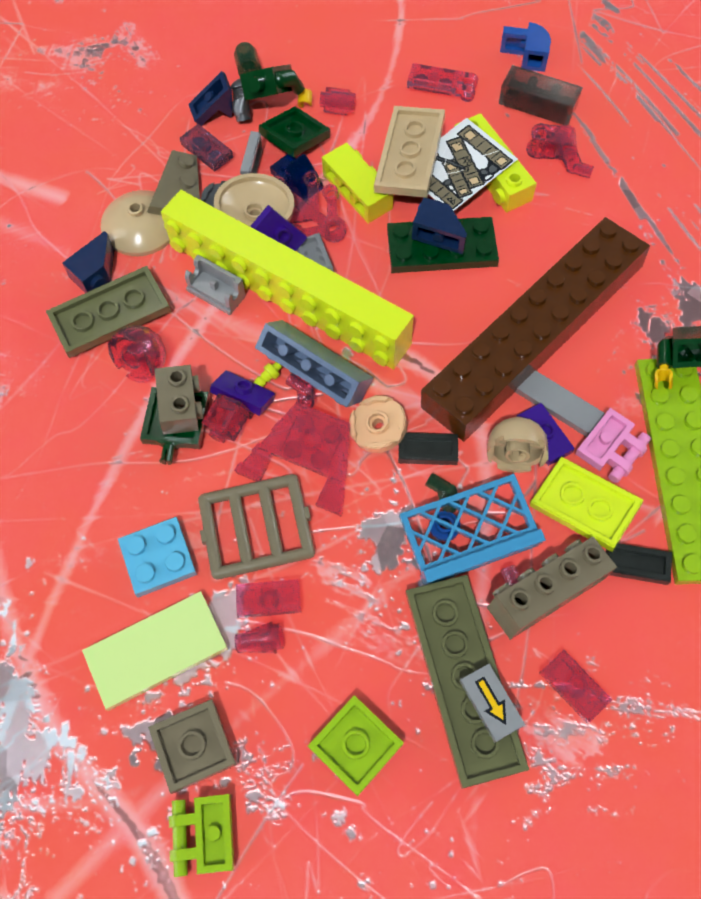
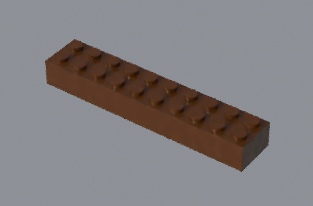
M607 217L602 219L421 390V408L453 434H458V438L465 442L516 392L517 388L535 370L537 371L643 267L650 245Z

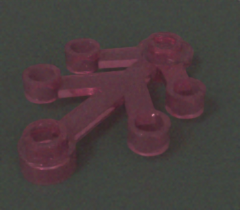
M307 171L303 176V180L308 190V203L291 191L295 201L294 207L299 211L293 213L289 222L306 236L319 233L326 241L339 242L344 238L347 226L345 221L338 217V189L335 185L329 184L322 190V195L327 202L326 217L319 209L318 186L321 182L319 175L316 171ZM274 176L275 178L279 179L288 186L284 178L280 176ZM310 178H316L313 182H308ZM331 191H334V192H335L334 195H332V196H327V194H328L329 192H331ZM314 221L319 226L302 228L301 225L294 223ZM332 226H337L335 230H329Z

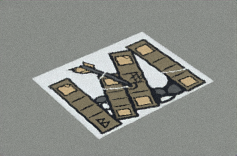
M465 118L440 139L428 194L433 199L450 205L454 211L518 160V158L468 118Z

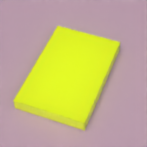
M561 456L531 500L530 507L587 539L594 537L603 548L613 552L644 500Z

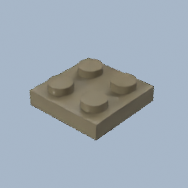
M212 699L148 727L171 794L237 765Z

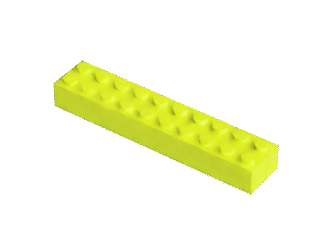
M180 190L162 209L161 215L164 227L170 240L169 243L175 251L179 253L184 252L191 256L193 260L197 255H200L243 280L244 289L252 290L264 301H271L277 304L284 312L295 314L302 318L307 325L320 328L332 339H339L345 342L355 352H363L370 356L377 364L388 366L393 370L410 348L414 315L183 190Z

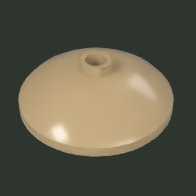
M248 173L235 176L224 182L218 188L214 197V208L250 227L268 204L288 221H290L294 213L295 201L289 187L279 179L266 174Z
M137 190L128 192L116 198L105 209L101 218V232L105 231L109 235L114 250L127 256H146L156 253L170 244L162 215L147 213L155 191Z

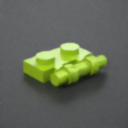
M223 794L194 798L195 813L186 814V800L172 801V816H169V828H172L173 850H170L169 854L170 862H173L174 877L188 876L187 860L196 859L197 875L235 870L231 795ZM195 825L196 847L187 848L186 826Z

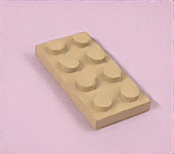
M394 106L374 182L375 193L428 197L445 121V109Z

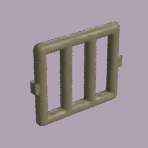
M289 474L204 493L198 497L203 530L200 531L203 545H206L211 576L214 579H224L314 557L315 549L308 522L311 521L308 506L305 507L297 475ZM288 487L302 548L283 552L271 491ZM259 494L271 555L253 559L241 497ZM229 500L241 562L222 566L211 504Z

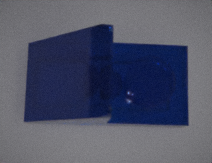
M287 154L270 166L271 174L285 183L304 203L324 189L320 178L305 154H302L297 159Z

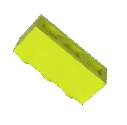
M346 142L322 156L323 175L367 223L393 209L394 194L374 192L377 171L363 160L358 150H354Z

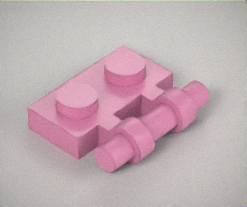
M610 408L577 449L575 455L601 471L606 463L609 464L613 470L608 475V478L614 483H619L623 476H628L632 471L634 461L638 457H642L647 451V444L650 442L651 437L644 432L640 433L637 438L630 434L635 424ZM621 444L627 448V452L623 457L615 452Z

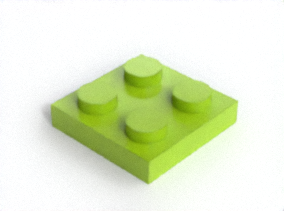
M354 695L312 740L308 748L358 797L403 746L404 742Z

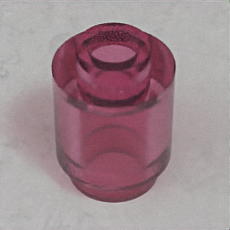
M326 87L325 92L321 91L319 105L323 107L324 113L346 116L348 113L354 114L356 93L351 92L350 89Z

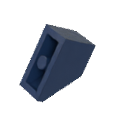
M424 197L413 221L412 239L463 255L467 232L451 206L438 200Z
M105 231L62 262L69 278L85 293L111 282L115 250L109 235Z

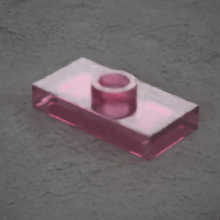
M299 579L236 584L237 617L248 618L302 613Z
M565 650L560 652L539 673L587 724L613 700Z

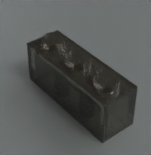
M512 65L502 83L498 104L568 126L578 106L583 87Z

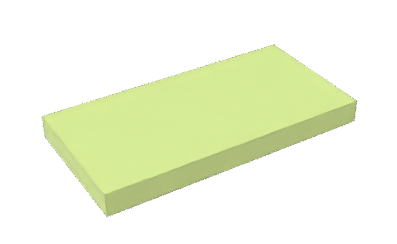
M200 591L83 649L82 652L104 707L107 711H110L227 651L228 647Z

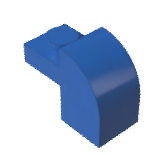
M529 22L528 29L504 26L500 52L523 55L521 69L545 72L550 52L551 37L545 28Z

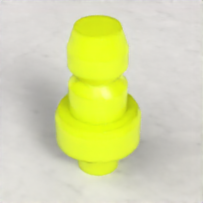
M277 362L273 365L268 363L264 366L261 376H258L253 383L264 387L266 382H269L271 379L275 380L280 376L278 371L282 366Z

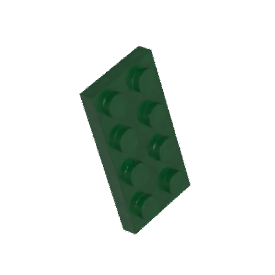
M492 217L459 219L467 232L463 255L413 240V222L387 223L391 273L498 267L499 257Z

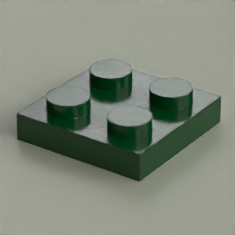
M296 106L259 125L261 136L293 158L330 138V128Z

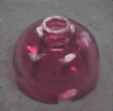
M143 325L124 327L112 336V340L108 342V351L113 363L118 369L123 367L130 374H127L126 377L132 381L147 383L155 377V368H163L167 356L165 345L160 335Z

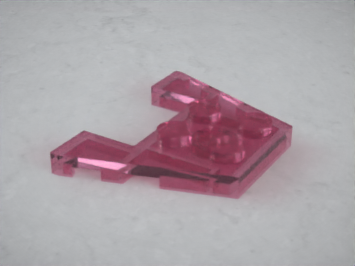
M296 402L273 426L268 436L261 443L258 442L251 450L252 453L243 462L240 461L234 471L236 474L253 481H261L272 457L275 456L327 477L316 506L342 517L351 423Z

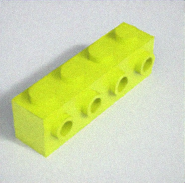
M481 113L468 118L513 154ZM516 160L484 187H487L493 195L494 201L501 205L507 213L531 202L537 183L519 160Z

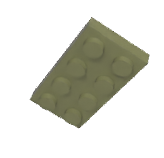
M148 266L46 310L69 358L171 312L170 306Z

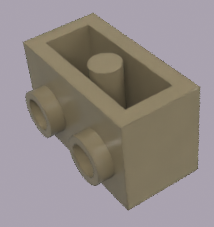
M191 365L155 368L159 420L163 435L199 431L198 420L203 419L201 401L195 402V393H200L198 375L192 376Z

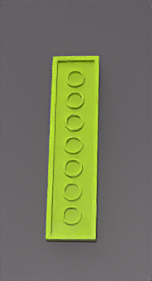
M638 359L634 366L646 431L651 437L649 447L668 551L672 552L674 584H701V385L697 367H671L670 369L673 372L672 388L669 389L667 381H660L658 389H656L654 386V374L658 369L656 367L657 359Z

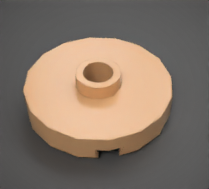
M372 396L364 399L359 403V407L352 411L348 427L351 437L361 449L371 453H382L393 449L402 441L407 432L408 421L403 407L388 396ZM378 423H383L380 429H375Z

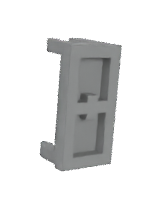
M197 255L193 260L195 266L193 274L188 270L185 271L186 290L224 313L231 315L246 297L243 280L202 256Z

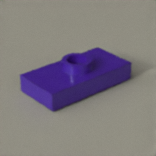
M269 204L251 225L253 229L294 251L308 238Z
M227 370L210 387V393L258 416L270 406L275 398L274 392Z
M542 403L516 416L535 421L546 433L548 440V460L546 464L548 466L559 461L561 456L564 458L573 453L575 448Z

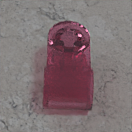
M540 123L532 128V139L526 146V152L530 157L564 161L570 160L577 155V137L573 126Z

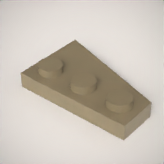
M175 150L171 151L147 213L161 215L162 209L180 190L200 199L197 155Z

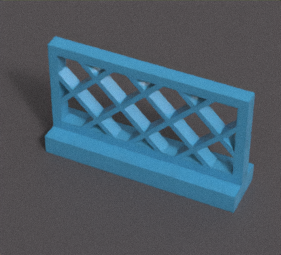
M515 474L399 514L400 521L420 570V578L423 585L452 578L532 549L546 541L542 530L537 529ZM510 484L514 494L511 504L494 497L498 487ZM492 490L491 495L484 493L486 491ZM477 495L488 500L482 514L466 508L470 497ZM464 499V502H463L462 505H460V504H458V503H455V502H458V501ZM516 501L518 503L519 508L514 506ZM491 503L508 509L502 524L486 517ZM449 505L459 510L453 525L437 518L441 507ZM435 510L434 515L426 513ZM463 512L479 519L474 534L457 527ZM511 512L523 516L528 528L516 531L506 526ZM420 515L431 520L425 535L412 530L408 519ZM434 522L451 529L445 544L428 537ZM483 522L500 529L495 540L489 542L477 536ZM503 531L509 533V535L501 537ZM454 532L471 539L467 550L459 552L448 547ZM416 538L422 540L420 546H418ZM475 541L481 544L472 548ZM425 542L442 549L437 561L425 564L421 554ZM445 552L453 554L451 556L443 558Z

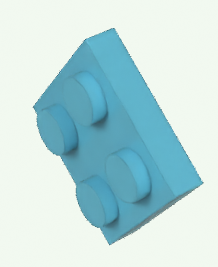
M177 517L118 538L131 584L138 598L197 575Z

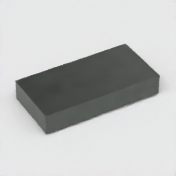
M406 433L399 443L398 463L458 465V434Z
M620 543L617 544L613 552L606 549V553L617 566L610 574L611 576L663 585L671 583L672 552Z

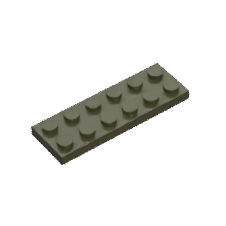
M463 575L406 590V598L461 789L528 771V764L517 730L494 743L459 682L460 679L487 664L491 665L501 682L468 576Z

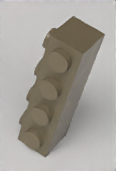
M594 537L589 538L583 543L580 539L574 541L564 549L566 553L559 557L556 553L551 555L541 563L542 568L535 571L533 568H530L517 578L519 582L513 586L505 583L492 593L494 599L487 606V609L510 640L605 580L617 568L616 564Z

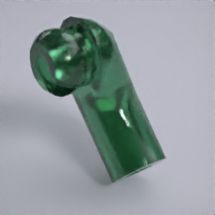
M434 473L430 475L425 486L438 493L439 500L458 493L457 488L453 484ZM449 505L441 507L446 512L454 513L457 511V509Z

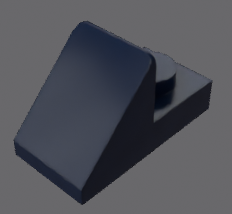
M222 71L188 104L193 119L197 124L202 126L218 110L232 117V90L225 73Z

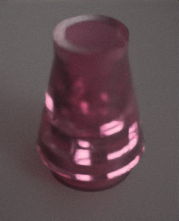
M272 621L246 632L235 634L234 639L238 654H276L277 650H283L285 646L281 624H273Z

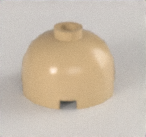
M523 417L505 419L498 423L489 435L487 443L488 461L491 463L493 460L497 463L498 469L512 473L531 471V466L538 463L540 468L548 460L547 435L541 426L531 419Z

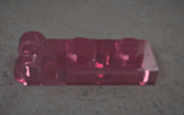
M412 63L407 80V88L457 96L465 102H470L474 99L475 88L479 79L476 74Z

